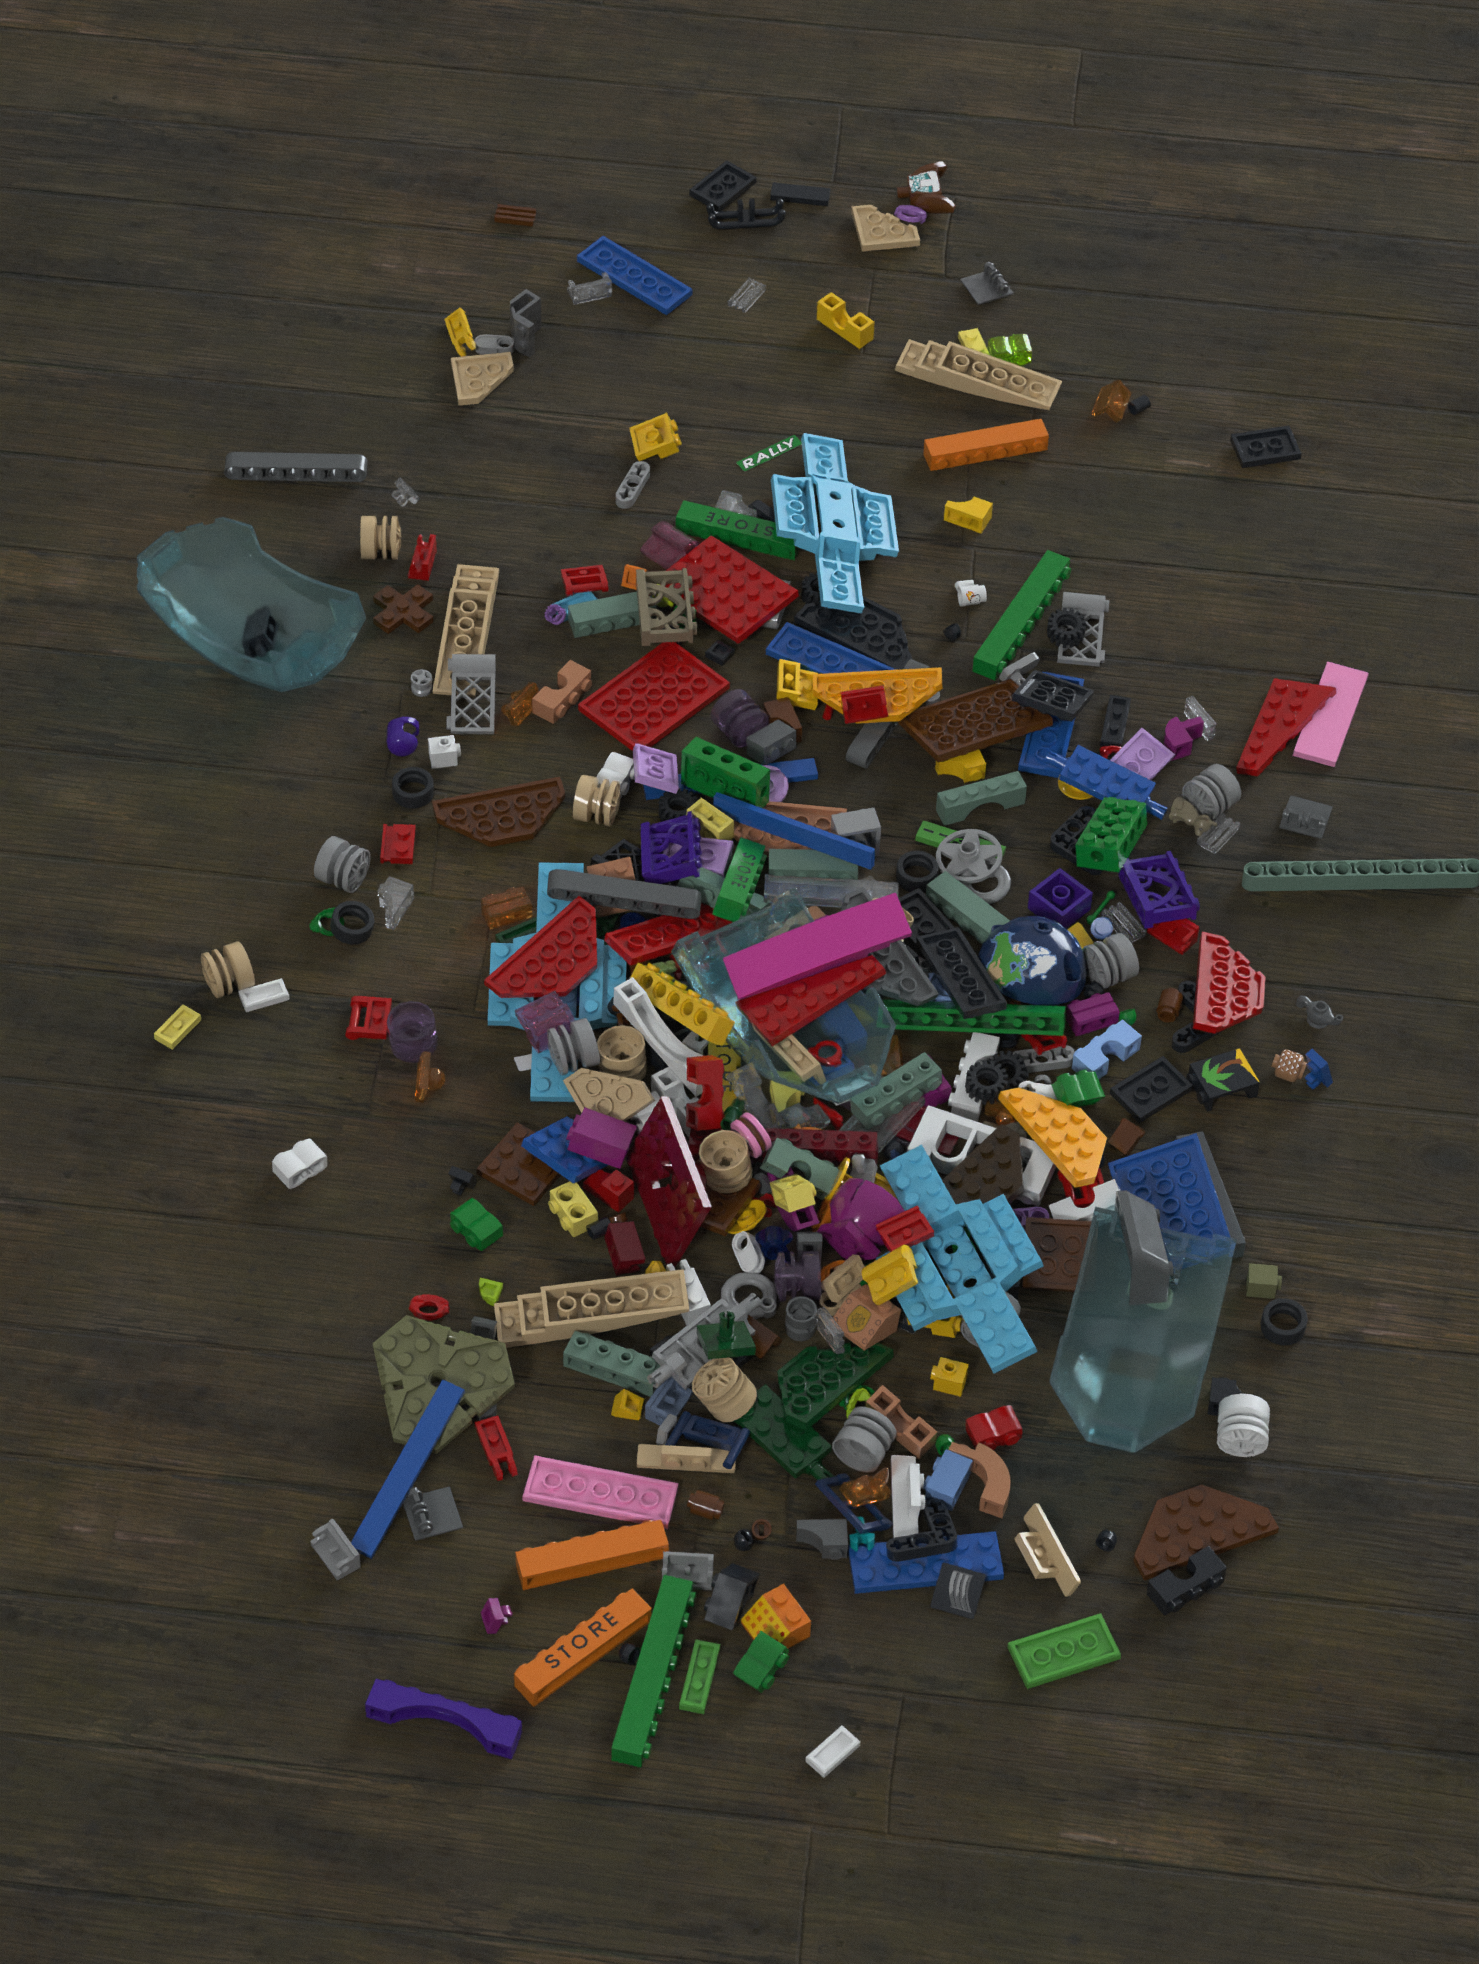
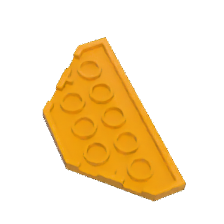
M942 667L813 674V695L843 714L840 692L883 686L888 717L855 723L901 721L942 689Z
M1019 1087L1000 1091L998 1097L1000 1102L1075 1188L1094 1184L1107 1137L1081 1108L1067 1105L1064 1102Z

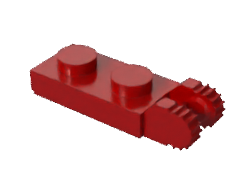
M499 1416L475 1422V1429L497 1481L503 1480V1472L499 1463L507 1461L511 1476H517L518 1472L513 1459V1452Z

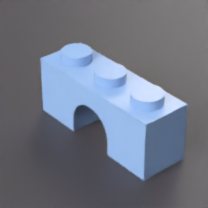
M1122 1019L1117 1024L1109 1026L1102 1035L1095 1036L1084 1048H1079L1073 1054L1072 1070L1076 1073L1085 1069L1088 1072L1094 1071L1099 1080L1108 1072L1109 1059L1105 1055H1115L1124 1062L1140 1050L1142 1036Z

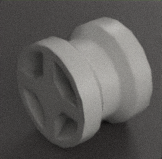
M423 669L414 671L411 674L412 693L419 697L429 695L433 689L431 673Z

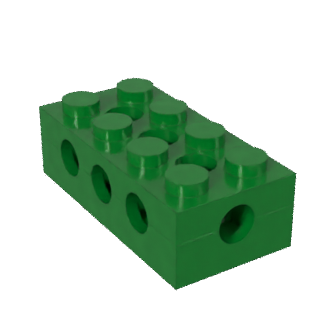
M695 737L682 750L681 784L712 798L718 792L764 808L769 803L770 769Z
M1104 797L1075 844L1077 867L1119 873L1147 826L1146 803L1136 800Z

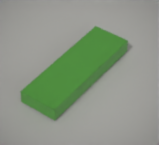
M695 1640L679 1703L680 1710L704 1714L719 1656L720 1644Z

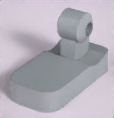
M1035 652L1004 668L999 676L1000 680L1012 679L1020 686L1026 680L1022 675L1035 668L1040 658Z
M863 1154L853 1155L851 1158L852 1171L850 1176L874 1183L877 1172V1165L874 1159H866Z

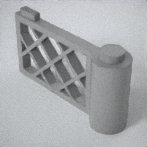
M1063 592L1062 611L1063 608H1067V611L1073 608L1074 613L1079 611L1080 616L1083 615L1084 620H1086V629L1088 630L1085 631L1082 641L1086 647L1081 651L1075 646L1070 648L1069 645H1066V648H1062L1063 644H1060L1058 647L1057 663L1100 667V663H1104L1105 650H1101L1104 613H1108L1109 600H1105L1106 596ZM1099 619V623L1092 627L1087 620ZM1070 625L1060 626V629L1063 631L1074 630ZM1091 633L1097 638L1093 643L1085 639ZM1068 648L1075 653L1071 657L1062 656V652ZM1091 650L1096 655V659L1086 658L1084 654Z
M452 654V658H448V671H452L451 716H447V730H451V734H494L496 655ZM456 680H466L470 685L462 691L456 685ZM481 680H491V685L485 691L477 685ZM473 687L481 693L474 700L466 695ZM462 697L470 703L463 710L456 705V702ZM483 697L490 702V705L485 710L477 705ZM472 707L480 712L473 720L465 714ZM462 716L469 722L465 727H455L456 721ZM484 716L490 721V728L480 727L476 723Z

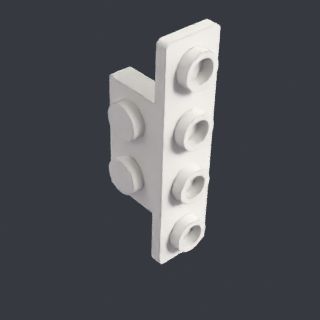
M892 1455L893 1538L918 1534L919 1512L924 1510L925 1495L920 1493V1488L923 1489L924 1474H920V1465L916 1464L915 1456Z

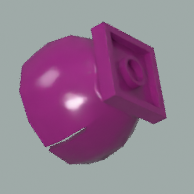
M849 1178L839 1186L833 1195L830 1203L831 1223L822 1224L817 1232L822 1234V1237L843 1259H848L852 1255H859L862 1261L876 1259L880 1253L878 1248L884 1247L885 1244L880 1234L876 1231L875 1225L905 1210L898 1200L881 1186L868 1180Z

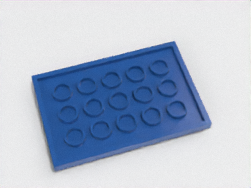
M1197 1133L1108 1163L1112 1179H1115L1120 1191L1127 1190L1154 1204L1155 1209H1159V1226L1167 1259L1172 1261L1173 1273L1235 1253Z

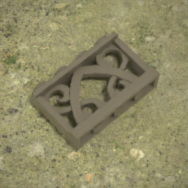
M687 568L679 571L645 572V569H636V590L642 646H650V643L688 641V643H693V635H697V624L692 622V619H695V607H691V604H694L693 591H689L692 588V576H688ZM675 583H680L681 587L675 589ZM650 595H654L656 598L653 599V598H650L649 596H650ZM663 596L678 606L666 617L660 610L648 608L658 604ZM653 615L657 616L656 619H652L651 617ZM683 623L685 628L679 629L677 624Z

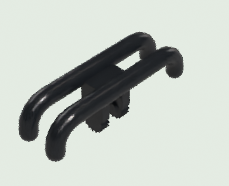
M754 198L749 199L748 210H743L742 199L737 200V210L715 211L714 205L711 203L706 206L709 224L717 230L777 226L782 223L786 215L785 210L782 209L784 205L782 199H778L773 208L755 209ZM778 214L777 217L772 219L755 220V217L773 216ZM734 218H737V220H738V221H729V222H718V221H716V219H734Z

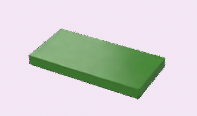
M1101 1613L1008 1643V1650L1027 1689L1121 1658V1653Z

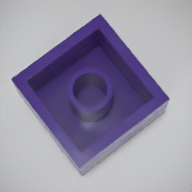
M1059 868L1029 891L1028 909L1038 917L1053 920L1067 929L1091 909L1093 892Z

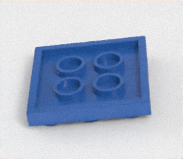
M566 1116L524 1138L521 1146L574 1184L608 1166V1164L567 1150L570 1141L566 1138L574 1120Z

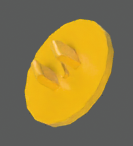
M846 1157L839 1165V1172L829 1194L825 1197L826 1200L832 1198L843 1182L852 1178L846 1174L850 1163L849 1158Z

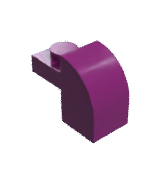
M1200 716L1187 719L1184 722H1180L1178 717H1174L1167 723L1163 745L1175 754L1171 761L1191 755L1193 739L1202 737L1204 721Z

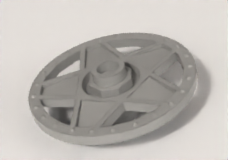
M964 829L950 834L940 843L936 852V861L941 873L946 871L959 882L968 884L977 883L991 877L999 869L1003 855L1001 845L994 836L978 829ZM965 836L961 844L950 843L956 838ZM978 836L989 840L993 845H980ZM941 854L951 859L946 869L941 861ZM997 857L995 864L988 870L985 862ZM968 870L975 877H961L958 875Z

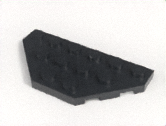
M863 597L864 609L862 613L827 608L821 605L815 606V603H808L794 616L795 623L894 669H903L907 662L912 659L900 615L866 597Z

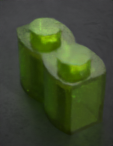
M1016 334L1010 337L998 336L988 339L990 356L1015 365L1031 363L1032 350L1028 335Z

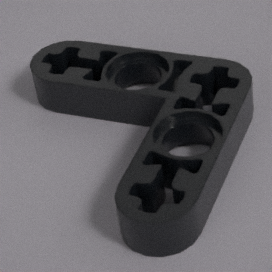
M1090 806L1079 808L1051 835L1050 848L1077 866L1076 855L1072 854V852L1076 850L1075 844L1096 810ZM1076 827L1079 829V831L1071 832L1068 830V828ZM1079 867L1091 875H1100L1104 871Z
M1183 981L1179 984L1178 991L1183 995L1182 1003L1194 1014L1196 983L1193 981ZM1193 1022L1173 1034L1171 1045L1176 1052L1186 1053L1222 1031L1215 1034L1210 1032L1196 1034L1193 1029Z
M938 1498L925 1500L924 1518L929 1532L890 1539L886 1543L888 1559L900 1562L950 1553L956 1550L958 1547L957 1533L943 1500ZM938 1523L946 1524L945 1526L941 1527L935 1526V1524ZM921 1543L927 1544L925 1547H918L916 1545Z

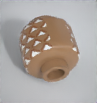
M1285 1049L1281 1052V1055H1275L1271 1067L1275 1068L1274 1073L1276 1077L1289 1082H1296L1297 1079L1301 1080L1307 1062H1304L1302 1054Z

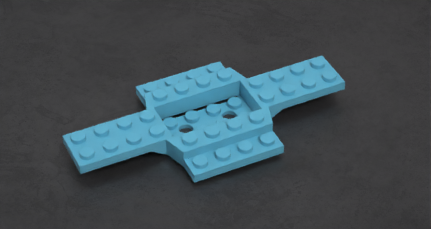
M803 433L801 442L806 477L792 478L773 474L771 478L777 536L794 539V546L815 554L822 607L862 613L864 603L859 561L874 560L876 554L897 557L899 552L891 495L870 492L848 481L842 440ZM814 495H816L818 498V507L822 532H820V535L818 530ZM838 522L843 528L836 527L833 523Z
M539 863L536 933L572 902L553 899L547 895L549 872L561 869L584 873V863ZM536 933L514 938L513 943H491L490 974ZM596 938L597 969L580 983L579 1018H576L577 987L565 997H538L537 1017H534L535 997L500 998L489 989V1026H513L533 1032L530 1101L575 1102L563 1082L564 1079L574 1072L569 1067L568 1074L560 1075L549 1053L547 1029L555 1028L558 1033V1026L563 1025L569 1034L570 1022L582 1018L588 1020L592 1030L617 1026V1016L612 1015L608 1011L607 1005L611 998L614 997V988L626 981V961L609 945H604V940ZM559 1002L564 1007L563 1011L559 1013L551 1011V1006Z
M922 1145L880 1165L883 1174L903 1209L906 1211L918 1205L921 1213L924 1214L934 1230V1237L910 1247L917 1265L915 1274L918 1284L896 1296L913 1330L916 1331L936 1320L961 1315L993 1374L1036 1353L1037 1349L1005 1292L1023 1276L1044 1265L1004 1194L982 1204L980 1199L955 1204ZM965 1225L995 1277L994 1279H991L964 1230ZM950 1245L958 1246L957 1251L953 1254L945 1252L946 1248ZM925 1247H927L928 1250H929V1252L931 1253V1255H932L934 1261L936 1262V1264H937V1266H938L940 1272L942 1273V1275H943L945 1281L947 1282V1284H948L950 1290L952 1291V1293H953V1295H954V1297H955L954 1299L952 1298L950 1292L948 1291V1289H947L945 1283L943 1282V1280H942V1278H941L939 1272L937 1271V1269H936L934 1263L932 1262V1260H931V1258H930L928 1252L926 1251ZM887 1252V1253H885V1254H883V1255L877 1257L876 1260L879 1259V1258H881V1257H883L884 1255H886V1254H888V1253H890V1252ZM973 1278L977 1280L975 1286L971 1288L964 1286L965 1281Z

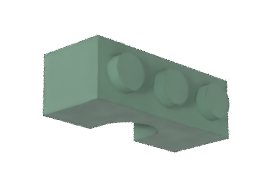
M776 1138L772 1142V1147L768 1150L760 1167L780 1179L788 1172L789 1167L799 1168L804 1173L805 1179L813 1183L816 1190L815 1197L821 1200L829 1194L839 1172V1169L835 1168L833 1163L827 1160H820L814 1157L810 1151L800 1150L793 1146L789 1140L783 1138Z

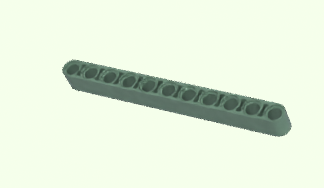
M1468 858L1249 862L1244 866L1241 884L1248 891L1474 888L1479 886V860Z

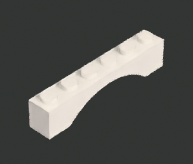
M633 977L614 988L613 1004L632 1026L640 1031L648 1044L695 1097L703 1092L702 1085L687 1081V1057L703 1055L689 1049L670 1031L657 1013L645 990Z

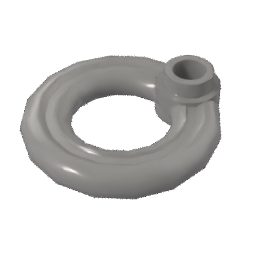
M992 858L985 862L988 870L995 864L997 858ZM1000 865L999 869L991 876V878L996 877L998 880V885L994 890L983 893L976 891L972 887V883L962 884L986 903L992 904L1007 895L1011 886V878L1008 871ZM968 870L960 875L961 877H975Z
M742 1272L726 1280L721 1289V1298L728 1304H739L735 1299V1292L738 1288L744 1285H754L763 1293V1298L760 1299L762 1305L749 1315L754 1319H759L762 1317L771 1318L776 1314L777 1291L774 1283L766 1276L759 1273Z

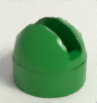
M1128 1009L1119 1013V1021L1123 1019L1130 1026L1135 1023L1137 1018L1135 1009Z
M942 1434L936 1439L935 1446L940 1455H943L946 1449L949 1450L952 1442L955 1443L950 1435Z

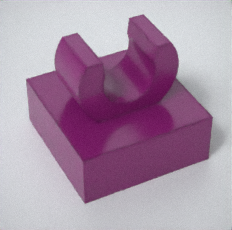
M489 1598L481 1611L487 1634L497 1633L501 1625L508 1624L507 1617L512 1616L510 1606L500 1607L498 1598Z

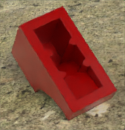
M600 1169L583 1182L585 1190L618 1213L634 1199V1181L618 1170H615L613 1173H607Z

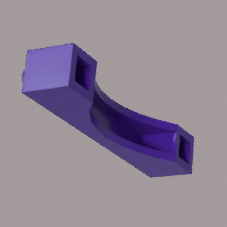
M376 1679L365 1704L366 1717L388 1724L413 1718H433L450 1722L471 1733L488 1753L508 1759L513 1758L522 1735V1721L514 1716H503L487 1708L479 1709L469 1706L463 1701L455 1702L448 1700L439 1694L431 1695L424 1693L415 1687H403L391 1680L383 1681Z

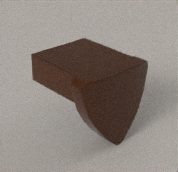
M1122 1118L1121 1124L1108 1142L1123 1154L1129 1156L1139 1140L1145 1135V1131L1129 1120Z

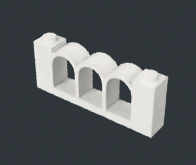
M928 1105L908 1147V1151L922 1145L935 1169L940 1173L949 1174L973 1151L976 1143L981 1144L996 1128ZM945 1133L967 1140L960 1155L946 1158L937 1152ZM1020 1137L1022 1159L1029 1162L1023 1172L1024 1191L1017 1199L1025 1204H1033L1039 1207L1056 1169V1165L1035 1141Z

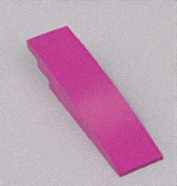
M893 893L757 943L724 957L723 962L736 996L740 1000L865 958L869 953L890 947L892 942L912 936V932L897 894Z

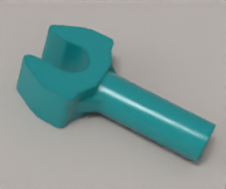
M857 1517L863 1524L865 1523L863 1517ZM856 1529L855 1534L849 1535L850 1547L855 1551H858V1544L860 1543L867 1544L869 1551L875 1546L874 1533L860 1534Z

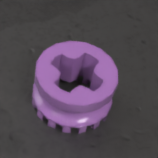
M551 604L546 609L545 618L552 624L559 625L565 620L566 611L559 605Z

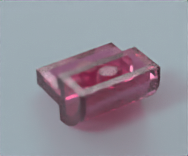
M661 521L651 529L653 534L641 547L640 551L648 558L668 569L700 543L670 523Z
M556 991L515 1010V1016L525 1029L526 1036L537 1054L548 1049L547 1029L555 1028L558 1033V1026L563 1025L569 1034L570 1022L575 1021L567 1003L564 1004Z

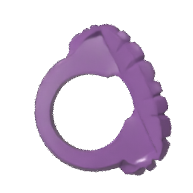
M900 205L894 212L895 217L907 222H920L922 224L927 218V214L923 209L912 205Z

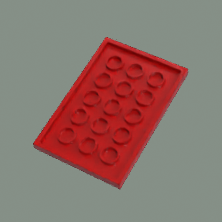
M712 535L666 570L679 571L687 568L688 576H692V588L689 591H693L694 604H691V607H695L696 617L738 644L799 597L797 589ZM675 583V589L681 587L680 583Z
M663 642L580 702L578 710L633 751L635 743L652 747L730 689V682L676 642Z

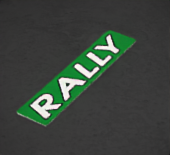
M793 435L736 463L743 471H747L802 445V442Z

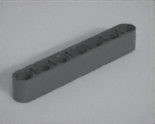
M230 452L226 455L224 474L232 480L361 482L367 476L368 460L360 454Z
M910 659L903 669L931 667ZM897 721L865 723L848 748L846 761L867 769L897 726Z
M561 869L552 870L548 874L547 895L553 899L573 901L578 896H581L592 905L694 919L700 916L701 893L698 890Z

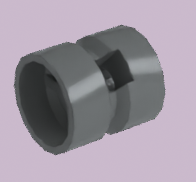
M799 1296L791 1299L786 1305L785 1331L793 1340L805 1341L815 1334L817 1307L811 1299Z

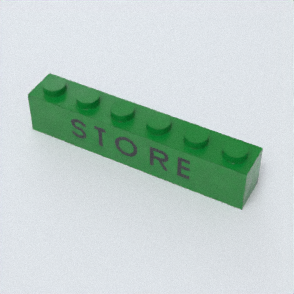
M683 500L676 515V532L703 539H707L712 535L724 544L794 561L800 549L794 546V539L777 536L776 524L772 521Z
M740 837L712 915L738 923L740 916L745 917L767 855L763 854L765 845Z

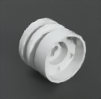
M1234 1394L1225 1397L1218 1407L1217 1444L1219 1448L1227 1454L1239 1457H1250L1263 1453L1267 1449L1269 1442L1270 1407L1268 1403L1262 1398L1251 1394Z

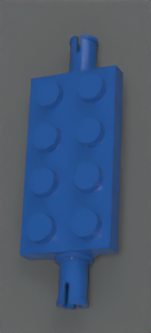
M1080 745L1076 747L1068 759L1052 750L1046 756L1044 763L1062 770L1059 780L1100 800H1103L1104 797H1115L1122 800L1146 803L1147 813L1160 820L1166 814L1168 807L1150 800V795L1156 785L1155 782Z

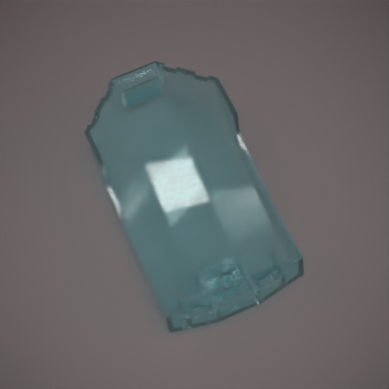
M217 518L215 523L205 526L203 522L187 526L186 531L175 533L174 530L165 532L137 556L138 593L180 639L222 670L240 679L279 692L316 684L322 680L328 672L345 658L366 620L358 593L317 581L289 568L261 549L252 525L229 518ZM267 605L271 610L272 617L279 624L275 649L268 651L266 656L261 658L259 656L255 658L245 656L242 638L246 618L253 614L256 609Z
M796 887L777 895L769 907L700 937L698 931L678 939L671 952L691 989L701 995V1000L705 998L715 1004L713 1008L719 1007L729 1013L727 1017L735 1021L725 1041L756 1072L779 1084L837 1104L879 1085L896 1024L875 987L869 988L865 995L861 990L792 1034L806 1050L822 1041H834L840 1045L842 1049V1057L840 1059L842 1064L839 1067L821 1066L826 1078V1082L822 1085L813 1076L803 1082L754 1031L752 1024L735 1005V1002L739 1000L723 958L777 935L814 922ZM829 1045L824 1046L818 1051V1056L822 1058L831 1057L837 1052V1049Z
M1095 1207L1063 1336H1060L1049 1383L1086 1442L1136 1453L1195 1416L1218 1327L1237 1239L1213 1234L1212 1239L1160 1227L1167 1259L1172 1261L1173 1276L1169 1278L1167 1302L1129 1305L1131 1267L1119 1221V1212Z

